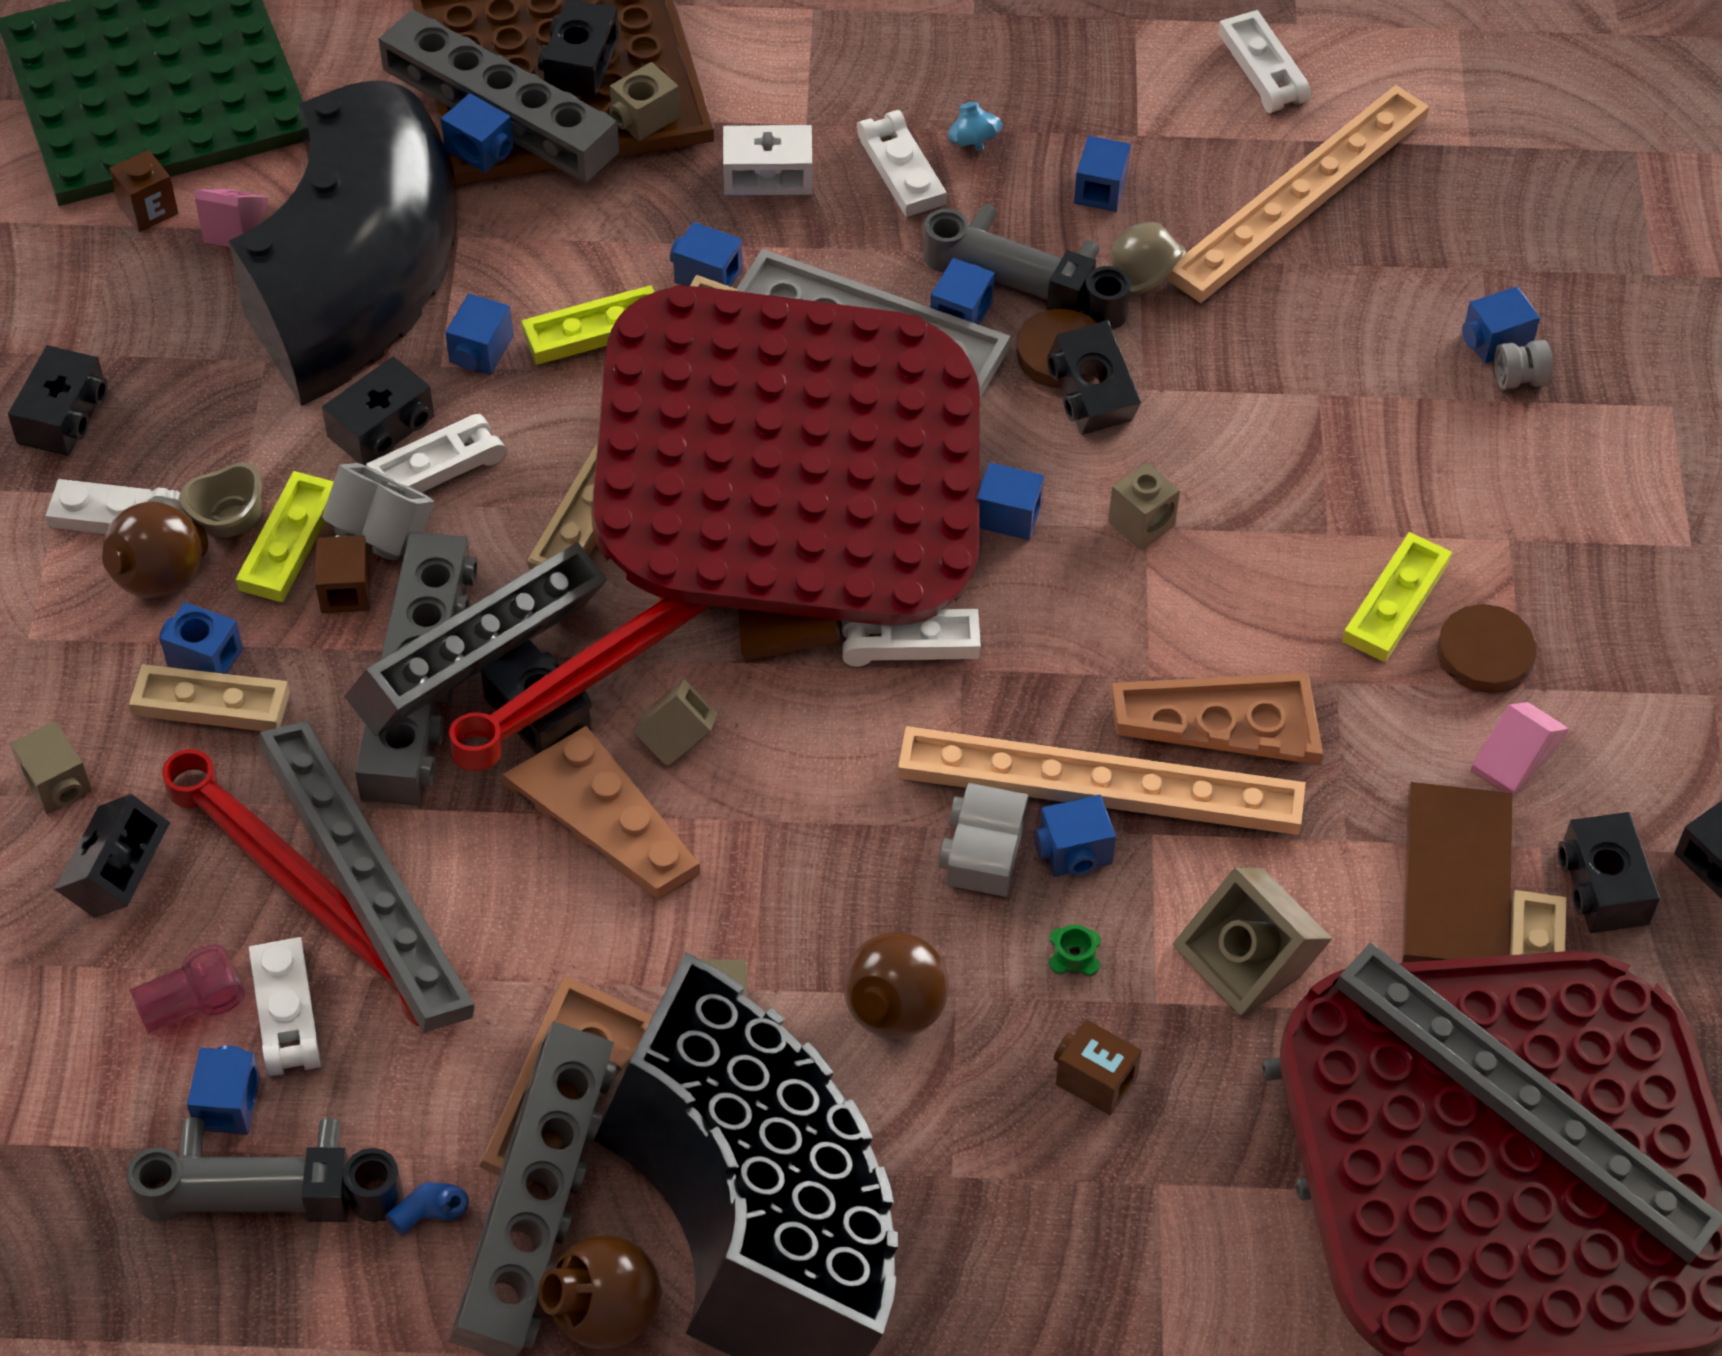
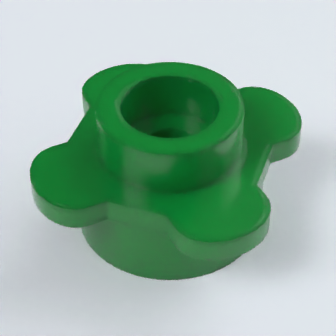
M1069 925L1064 928H1057L1051 932L1049 941L1054 946L1053 956L1049 958L1048 965L1052 972L1059 975L1067 971L1081 972L1084 976H1093L1099 971L1100 961L1096 958V949L1101 944V937L1096 931L1081 925ZM1070 950H1078L1080 953L1073 955L1070 953Z

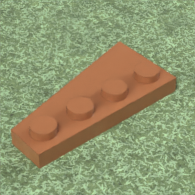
M1308 672L1112 683L1110 695L1116 735L1321 765L1323 749Z
M587 726L502 774L503 785L516 795L520 792L534 803L537 811L550 820L554 817L570 829L573 837L587 848L591 845L608 857L610 865L657 900L700 875V863Z
M563 975L479 1167L495 1175H500L541 1040L552 1021L613 1041L614 1045L609 1061L617 1063L615 1078L634 1054L653 1015ZM566 1082L557 1083L558 1091L562 1096L572 1100L580 1099L579 1093L573 1085ZM599 1092L597 1100L603 1093ZM545 1131L541 1133L543 1141L550 1148L559 1150L564 1144L562 1138L554 1132ZM534 1181L526 1182V1188L529 1189Z

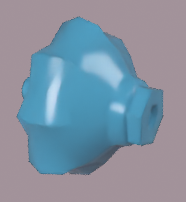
M968 102L959 107V117L948 131V140L952 144H958L960 147L974 144L975 150L981 151L984 149L983 142L996 138V134L1002 131L1003 124L998 117L984 112L979 107L978 102Z

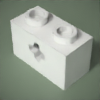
M812 125L723 126L724 195H812Z

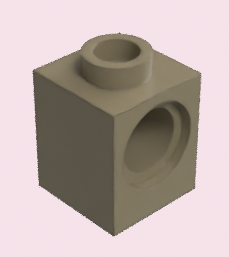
M652 62L610 85V116L617 120L618 128L625 129L638 141L643 140L680 118L679 86Z
M1146 462L1112 486L1108 522L1142 550L1175 526L1180 490Z
M56 721L10 743L19 772L46 814L61 806L70 805L77 801L80 796L92 791L82 760Z

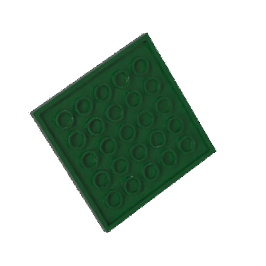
M69 0L0 17V35L58 206L115 192L109 168L147 150H150L170 177L305 142L298 104L302 103L303 99L262 0Z

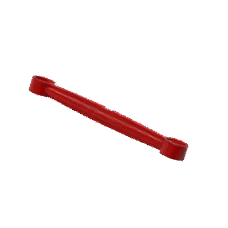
M663 599L541 678L491 715L473 712L458 717L449 728L452 760L460 768L469 771H481L494 766L501 758V742L610 675L680 628L710 605ZM471 737H484L491 740L487 744L478 747L461 744L463 740Z
M185 749L171 755L164 763L162 769L163 780L170 800L184 808L200 807L249 858L348 949L399 990L346 897L270 827L217 784L213 763L207 754L195 749ZM189 770H199L207 774L202 782L192 787H180L173 784L177 776ZM399 991L402 1011L405 1017L411 1023L419 1026Z

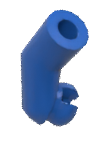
M425 1182L385 1215V1218L390 1226L399 1235L403 1236L422 1219L455 1220L461 1217L468 1208L469 1198L467 1193L457 1185Z

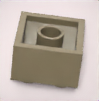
M1234 867L1172 945L1240 1016H1246L1300 978L1333 938L1264 868Z

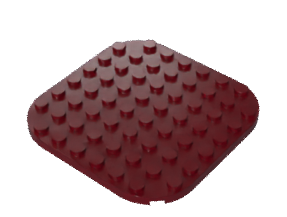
M677 285L648 294L622 312L610 331L605 353L591 522L595 540L601 553L607 561L612 559L627 574V581L645 592L672 601L888 626L907 625L928 620L937 616L938 610L953 600L957 601L963 595L971 581L979 555V500L976 499L980 490V389L977 374L970 359L950 336L917 315Z
M1560 951L1399 963L1722 1214L1721 1119L1691 1027L1677 1003L1658 983L1653 988L1643 979L1628 971L1631 965L1607 955L1585 951ZM1345 969L1325 977L1310 988L1309 992L1293 1010L1283 1032L1280 1047L1282 1080L1335 1295L1349 1322L1374 1349L1384 1356H1691L1706 1351L1722 1341V1224L1696 1258L1689 1264L1336 988L1335 984Z

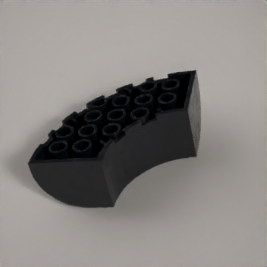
M385 81L359 82L299 103L298 107L308 164L302 180L285 204L272 216L248 232L229 240L244 316L301 406L334 391L352 380L351 373L368 361L374 364L385 355L384 349L398 335L403 338L422 316V307L428 301L431 294H436L448 267L447 259L451 247L454 246L457 230L456 194L449 157L440 133L422 101L412 91L399 84Z
M685 952L626 1068L593 1141L610 1149L643 1174L660 1192L682 1226L689 1243L696 1280L695 1302L692 1317L686 1331L687 1335L730 1356H869L884 1333L894 1300L897 1276H894V1254L898 1249V1232L893 1230L890 1208L894 1203L892 1190L885 1167L878 1166L875 1155L870 1147V1143L873 1140L872 1134L853 1099L846 1101L840 1090L831 1080L834 1074L833 1070L809 1042L802 1046L782 1026L785 1020L784 1017L772 1007L765 1012L756 1003L742 994L745 988L743 985L724 972Z

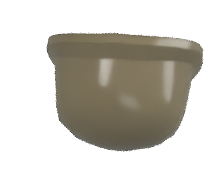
M1141 222L1130 226L1116 238L1111 247V266L1126 272L1131 280L1130 296L1138 295L1161 284L1170 274L1176 263L1186 254V250L1183 245L1175 241L1161 224Z
M237 462L218 471L204 474L188 481L180 492V504L184 512L193 521L204 527L207 534L220 538L239 536L253 527L262 515V477L254 465Z

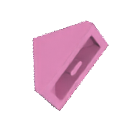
M230 189L196 190L195 203L204 243L230 247L229 240L259 225L268 205L269 197Z
M1528 702L1510 704L1473 762L1471 771L1502 791L1512 793L1513 797L1568 734L1569 728Z

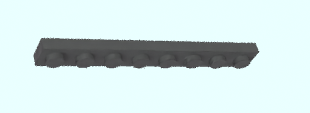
M303 721L260 732V750L423 1033L473 1018L475 1005L309 723Z
M1370 942L1339 976L1335 984L1336 988L1689 1264L1696 1258L1722 1224V1214L1373 943Z

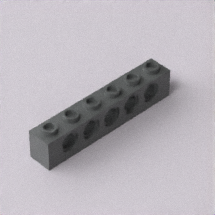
M412 9L378 38L383 71L450 108L456 106L469 93L511 116L514 144L585 183L619 153L617 120L613 119L609 114L596 110L578 100L571 93L563 92L543 81L538 75L510 63L505 57L488 51L477 45L470 38L463 37L444 27L433 18H428Z
M410 532L381 660L470 606L469 596L465 594L467 585L474 586L476 583L478 560L477 557L470 556L468 537ZM452 689L377 736H374L367 725L365 726L355 770L360 800L421 805L424 786L432 787L434 782L435 757H432L431 754L433 745H441L444 717L440 715L442 704L450 703Z
M576 542L367 668L344 697L374 736H377L477 674L481 669L525 641L533 639L583 608L608 579L582 546Z
M552 1021L544 1034L448 1342L491 1356H517L523 1349V1346L530 1349L533 1346L542 1316L533 1313L538 1299L539 1283L544 1272L554 1268L556 1263L549 1261L554 1242L563 1243L572 1219V1212L564 1210L570 1191L574 1193L579 1191L587 1168V1162L579 1159L585 1141L593 1142L602 1118V1112L594 1109L599 1092L607 1094L615 1075L617 1063L609 1061L614 1045L613 1041ZM566 1082L573 1085L577 1089L580 1099L572 1100L562 1096L558 1091L557 1083ZM551 1131L558 1134L562 1138L565 1148L560 1150L550 1148L543 1141L541 1133ZM536 1181L543 1184L549 1192L550 1199L538 1200L532 1197L527 1191L526 1182ZM522 1232L527 1234L533 1241L534 1251L524 1252L517 1249L511 1242L510 1233ZM505 1283L512 1286L518 1294L519 1302L517 1304H506L500 1301L495 1294L494 1285Z

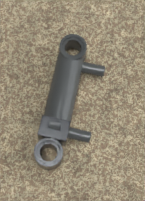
M989 204L981 206L970 225L962 213L952 209H939L926 217L924 223L923 258L928 267L933 270L945 272L951 260L955 258L995 272L994 282L1046 300L1047 310L1070 309L1081 313L1083 309V314L1088 315L1097 323L1109 320L1112 330L1122 326L1127 320L1131 292L1130 277L1125 271L1117 267L1103 266L1096 268L1095 258L1100 251V247L1096 242L1087 240L1083 243L1078 253L1067 250L1063 258L1004 238L988 232L989 227L997 216L995 207Z
M189 1117L183 1121L179 1157L166 1148H149L137 1154L130 1162L127 1170V1181L139 1211L148 1219L160 1222L171 1220L182 1212L306 1213L308 1222H347L349 1203L355 1215L361 1219L378 1222L386 1220L385 1215L404 1198L397 1162L393 1156L383 1149L368 1148L353 1154L348 1160L346 1149L339 1148L341 1123L332 1117L324 1118L319 1122L317 1147H307L306 1157H201L205 1122L198 1117ZM170 1180L161 1188L149 1189L156 1181ZM370 1181H384V1184L377 1189H363L364 1185Z

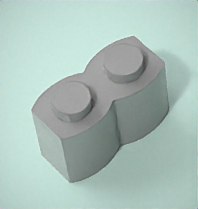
M359 463L340 464L322 518L334 526L333 531L337 535H365L366 542L373 545V553L386 559L399 560L400 556L405 555L410 532L424 533L435 501L411 487L395 482L387 475Z
M968 783L964 798L955 796L949 826L956 827L953 839L944 838L939 859V868L947 869L946 885L1007 897L1024 828L1028 794Z

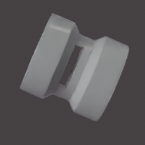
M1546 340L1530 341L1526 346L1518 347L1515 343L1497 345L1494 364L1496 379L1501 389H1516L1521 383H1530L1534 387L1547 386L1551 383L1553 359L1550 346Z

